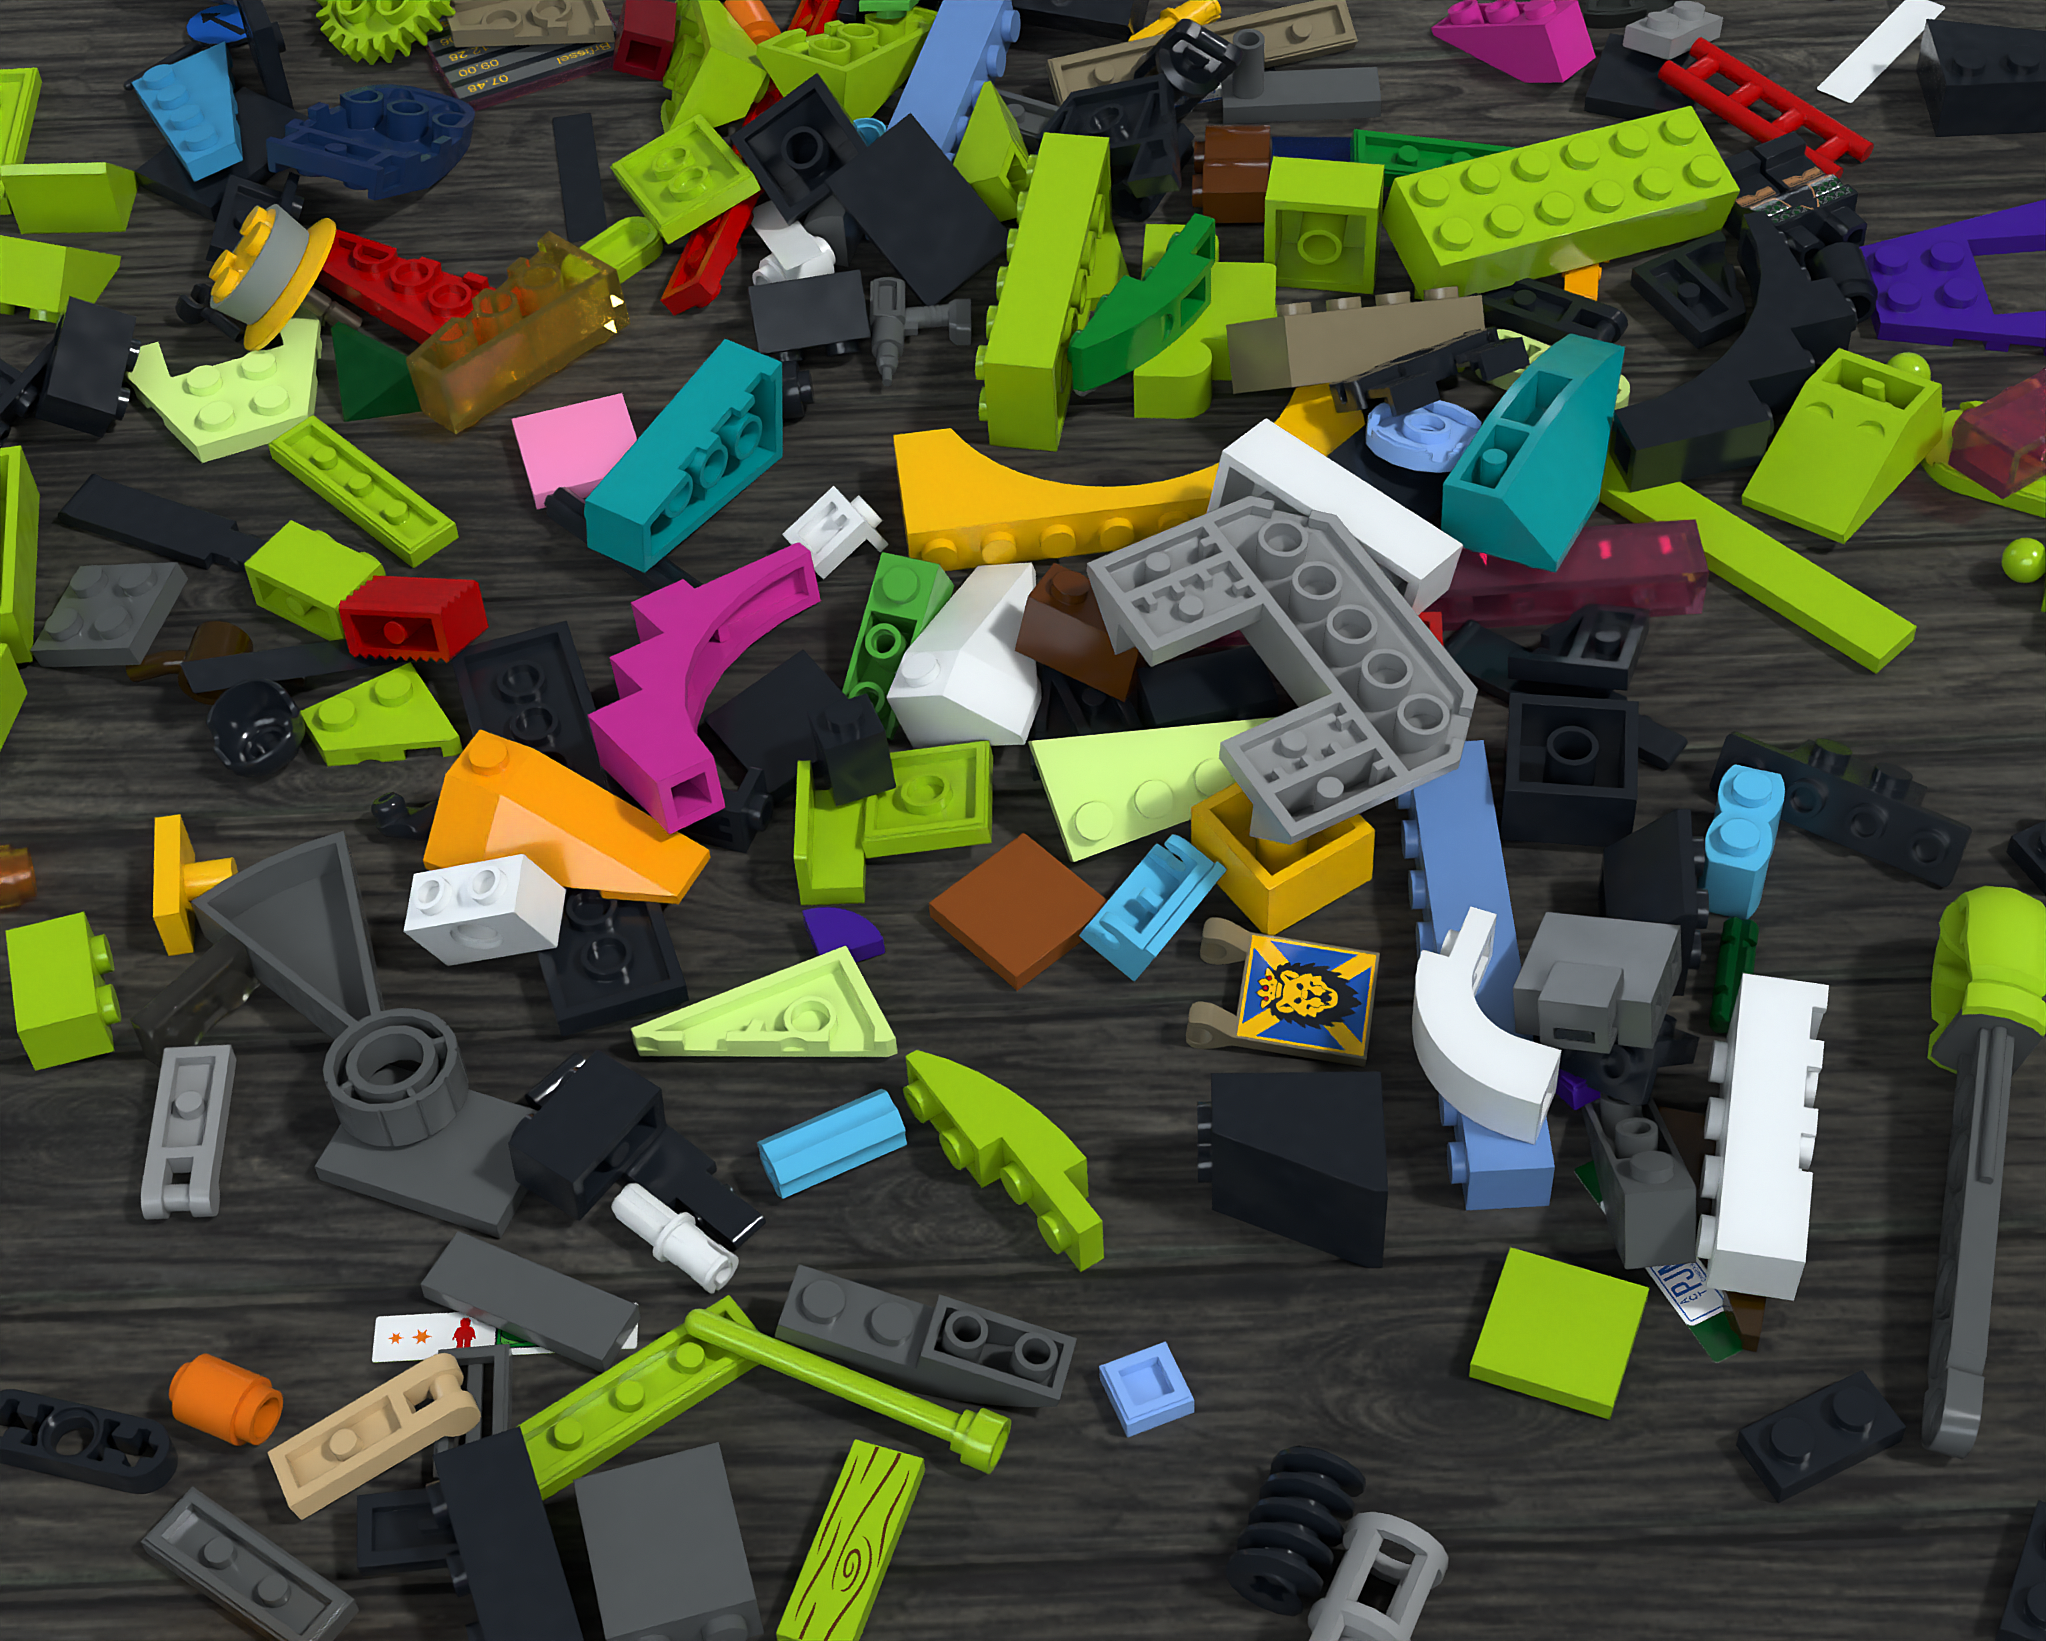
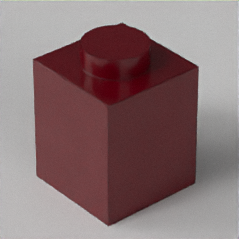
M624 0L615 32L612 70L663 82L674 44L677 3L664 0Z

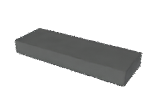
M460 1231L455 1234L421 1283L424 1298L602 1373L609 1369L641 1319L637 1304Z
M193 1486L141 1541L148 1555L269 1641H333L359 1612L354 1598Z

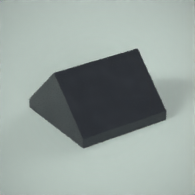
M818 73L730 136V139L789 226L833 195L825 186V180L869 146L863 133Z

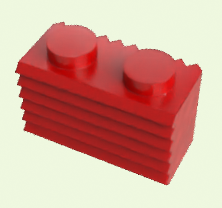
M373 575L372 581L367 580L366 586L360 585L359 591L354 590L352 596L347 595L346 601L340 600L338 607L348 649L355 658L359 655L365 658L372 655L375 659L379 656H382L384 659L392 656L395 660L402 657L407 661L412 657L415 661L422 658L426 662L432 658L436 663L441 659L448 663L485 633L489 627L479 583L475 580Z

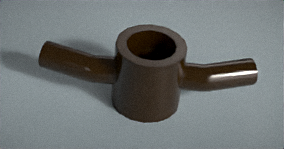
M207 621L197 626L188 650H164L145 655L140 665H126V672L133 682H140L168 674H179L178 684L185 694L200 703L214 705L221 693L228 689L194 693L180 663L253 652V642L246 632L235 625L222 621ZM307 677L281 680L280 682L304 688Z

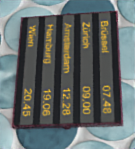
M606 9L613 26L615 38L617 24L612 18L611 11L609 9ZM442 15L438 21L441 23L443 30L437 32L430 29L426 33L427 45L423 46L433 63V70L439 73L451 96L468 103L474 111L611 68L613 67L615 42L455 47L445 17Z

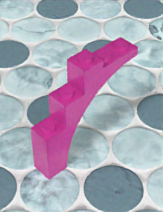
M800 542L695 589L682 579L631 602L640 644L609 657L620 700L587 716L600 765L669 834L726 808L714 756L697 736V727L706 700L724 671L752 643L774 627L821 601L811 551Z

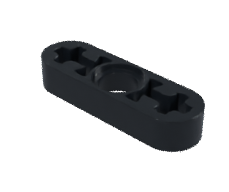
M18 1389L0 1391V1425L11 1426L16 1418L20 1417L26 1429L9 1427L3 1436H0L1 1464L132 1494L154 1492L167 1484L176 1472L178 1466L177 1451L168 1432L157 1421ZM89 1428L94 1431L92 1442L82 1452L74 1455H62L56 1452L59 1440L70 1430ZM31 1432L38 1434L37 1442ZM113 1439L119 1450L112 1449ZM147 1446H151L155 1453L153 1458L141 1457L135 1467H131L125 1454L140 1456L145 1452Z

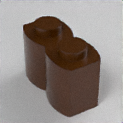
M1206 125L1205 141H1195L1193 208L1203 207V215L1214 218L1215 223H1265V196L1271 170L1270 125Z

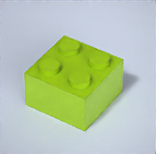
M1273 156L1265 196L1264 263H1272L1276 266V286L1364 294L1374 293L1381 245L1385 165Z

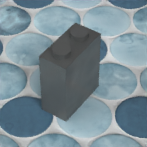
M719 1442L573 1479L606 1641H746L749 1637L764 1634Z

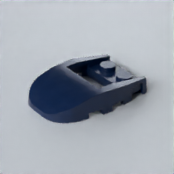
M394 84L359 87L340 94L339 106L329 109V104L318 102L307 108L309 119L305 122L296 118L285 125V137L283 139L271 136L266 139L268 169L270 172L277 173L289 168H296L297 172L303 176H325L343 181V185L350 189H368V199L372 200L427 189L449 173L468 150L472 138L475 111L468 103L460 99L417 87Z

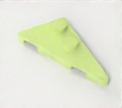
M847 946L631 1028L634 1045L640 1056L890 1057L898 1053L896 1037Z

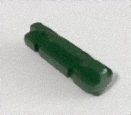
M1734 916L1728 918L1723 923L1709 1018V1026L1717 1034L1728 1033L1743 973L1752 975L1754 973L1759 927L1752 919L1741 920Z

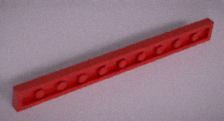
M801 0L787 31L801 28L806 31V37L824 33V24L837 20L836 13L842 0ZM771 77L764 97L759 103L753 102L742 127L783 98ZM733 145L732 150L752 172L736 146ZM757 178L756 180L761 188L760 191L693 230L660 300L674 316L694 306L703 308L711 303L720 293L722 288L720 284L721 278L727 266L737 256V243L743 231L751 224L754 218L753 208L759 196L765 191Z

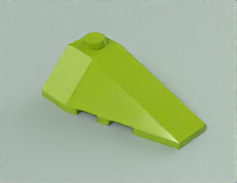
M676 0L674 44L670 55L669 68L663 77V87L672 90L671 101L666 99L661 106V121L664 133L697 114H701L712 128L744 118L752 102L759 103L762 100L770 81L769 74L756 56L757 45L719 0Z
M915 5L910 11H907L906 16L901 18L880 19L876 17V12L865 14V24H844L839 20L827 22L824 24V33L807 37L806 31L801 28L789 30L758 44L756 56L783 97L818 73L852 120L871 118L911 75L938 12Z

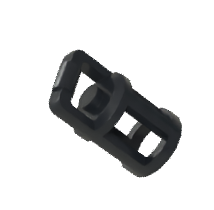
M1181 19L1147 53L1138 59L1131 69L1129 80L1143 78L1157 65L1159 74L1165 73L1173 88L1174 102L1176 103L1181 97L1186 96L1182 105L1175 107L1177 121L1188 115L1201 100L1216 90L1238 68L1242 62L1243 52L1234 44L1195 21Z

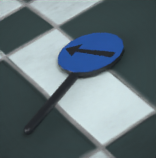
M223 4L198 12L189 20L186 27L189 39L192 42L125 81L123 84L124 89L127 91L134 89L131 82L142 78L144 73L150 68L162 64L172 65L185 59L202 47L210 48L224 41L227 47L238 46L247 42L238 7Z

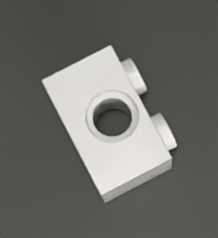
M524 854L416 873L413 876L403 932L447 966L557 948L566 889Z

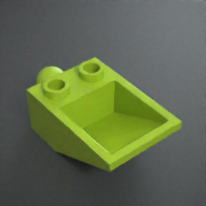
M1838 348L1805 382L1743 492L1742 505L1845 544L1943 438L1942 384L1931 381V370L1927 361L1916 353L1904 352L1892 357L1887 364H1883Z

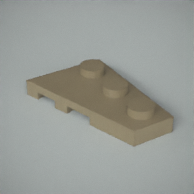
M451 0L449 5L456 13L454 16H444L455 47L615 42L613 26L602 0Z

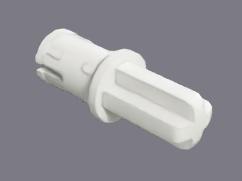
M630 1183L625 1186L614 1199L611 1208L616 1218L653 1246V1256L659 1261L665 1262L669 1260L675 1266L677 1265L711 1294L715 1292V1289L718 1291L722 1289L733 1276L738 1266V1257L720 1244L718 1245L696 1227L695 1217L688 1212L678 1215L636 1183Z

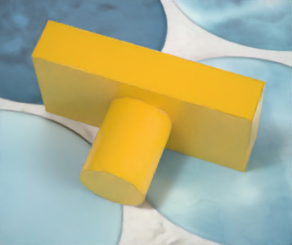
M180 814L155 818L153 918L168 956L194 952L195 912L191 901L238 873L233 857L195 862V852Z

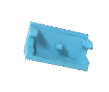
M1172 834L1164 843L1169 850L1158 843L1154 845L1079 935V937L1134 982L1227 870L1218 861L1214 863L1190 842L1175 834ZM1173 853H1174L1175 855H1177L1178 857H1180L1183 862H1181L1180 860H1178V859L1173 855Z

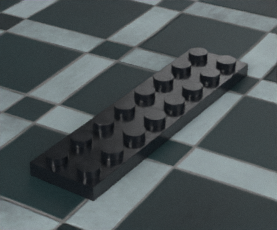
M567 620L467 646L451 660L473 737L479 730H483L531 747L626 801L621 785L600 765L587 716L596 711ZM563 887L566 889L557 948L536 951L561 1037L689 1001L686 982L660 903L602 898L598 890Z

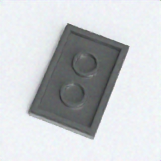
M386 1064L377 1070L368 1082L375 1085H393L406 1080L415 1072ZM468 1089L467 1100L460 1112L456 1113L457 1116L434 1135H428L426 1139L413 1144L394 1146L392 1144L389 1147L373 1146L360 1141L359 1138L353 1137L340 1124L316 1163L315 1169L319 1180L501 1239L529 1190L515 1181L508 1142L511 1140L513 1131L525 1116L531 1113L536 1114L538 1111Z

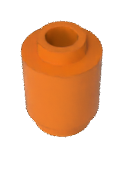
M207 1353L199 1355L192 1362L183 1364L174 1375L169 1388L172 1413L177 1421L236 1446L244 1445L247 1442L253 1445H260L266 1441L274 1431L283 1408L282 1393L272 1388L268 1378Z

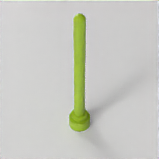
M694 1309L685 1318V1329L693 1337L951 1442L950 1450L961 1454V1463L990 1474L1003 1453L1011 1429V1419L985 1408H981L978 1413L966 1409L962 1415L704 1309Z

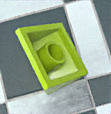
M107 162L0 165V176L21 234L126 232L139 186L135 171Z

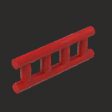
M1699 37L1693 43L1689 55L1698 61L1685 70L1673 61L1668 60L1658 73V79L1762 144L1804 126L1826 140L1815 150L1806 145L1805 155L1825 174H1833L1839 179L1844 169L1834 163L1836 160L1847 153L1858 161L1864 162L1874 149V144L1702 37ZM1719 73L1740 87L1727 96L1705 81L1714 74ZM1760 99L1783 114L1770 123L1749 110L1748 107Z

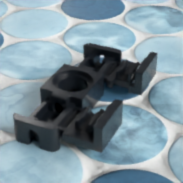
M1490 327L1483 330H1470L1451 340L1429 348L1416 350L1377 365L1374 369L1339 382H1332L1329 384V388L1337 413L1369 408L1366 398L1384 397L1385 403L1390 406L1392 416L1397 417L1441 400L1436 381L1457 374V363L1463 364L1469 361L1472 371L1480 369L1482 380L1486 382L1529 366L1530 362L1523 337L1499 340L1496 327Z

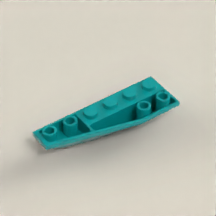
M1570 333L1549 347L1529 365L1490 412L1443 483L1441 531L1462 543L1463 548L1470 551L1514 561L1531 568L1557 572L1599 503L1624 360V346Z

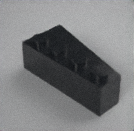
M1926 19L1916 72L1936 137L2046 132V31Z

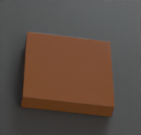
M1022 833L929 902L930 917L1018 991L1083 941L1079 935L1108 900L1028 835Z

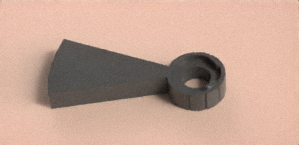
M344 831L300 844L266 858L225 879L191 901L205 938L334 1039L325 1057L323 1074L336 1113L345 1131L353 1137L359 1138L360 1141L373 1146L389 1147L392 1144L394 1146H402L426 1139L428 1135H434L445 1128L457 1116L456 1113L460 1112L467 1100L469 1081L456 1036L449 1025H446V1022L435 1014L410 1008L385 1010L356 865ZM398 1060H413L422 1063L415 1074L402 1082L393 1085H375L368 1082L373 1074L386 1064Z

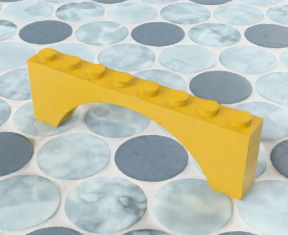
M1330 383L1296 387L1288 405L1274 424L1327 457L1365 425L1362 410L1336 412L1329 388ZM951 428L893 435L897 479L909 558L939 564L944 571L1120 550L1206 514L1219 463L1185 476L1142 485L1117 487L1082 486L1039 479L1000 465L964 442Z

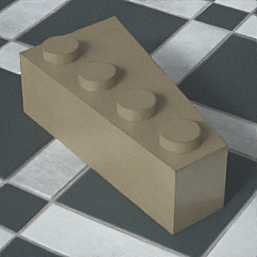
M1458 286L1423 290L1424 301L1411 302L1410 291L1375 295L1376 306L1364 308L1361 306V296L1326 300L1327 311L1312 313L1311 302L1277 305V317L1228 324L1226 329L1233 394L1339 382L1416 350L1429 348L1463 335L1464 332L1475 329L1483 330L1485 329L1482 295L1459 297ZM1468 361L1463 364L1457 363L1456 366L1457 368L1470 366V362Z

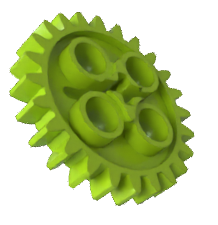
M316 0L323 7L316 14V17L324 24L320 30L329 38V41L344 56L347 54L354 62L358 63L364 58L370 65H374L379 56L387 63H391L398 49L406 57L409 56L411 43L417 40L421 45H427L426 33L430 29L437 32L443 30L441 23L438 21L442 15L454 16L456 13L449 5L451 0Z

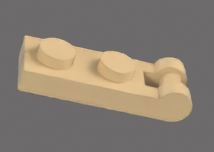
M447 1353L428 1357L268 1451L267 1453L289 1508L303 1520L444 1436H460L472 1430L480 1421L481 1414L473 1395L468 1391H462L460 1387L464 1376L456 1358ZM427 1398L434 1399V1402L416 1412L415 1405Z

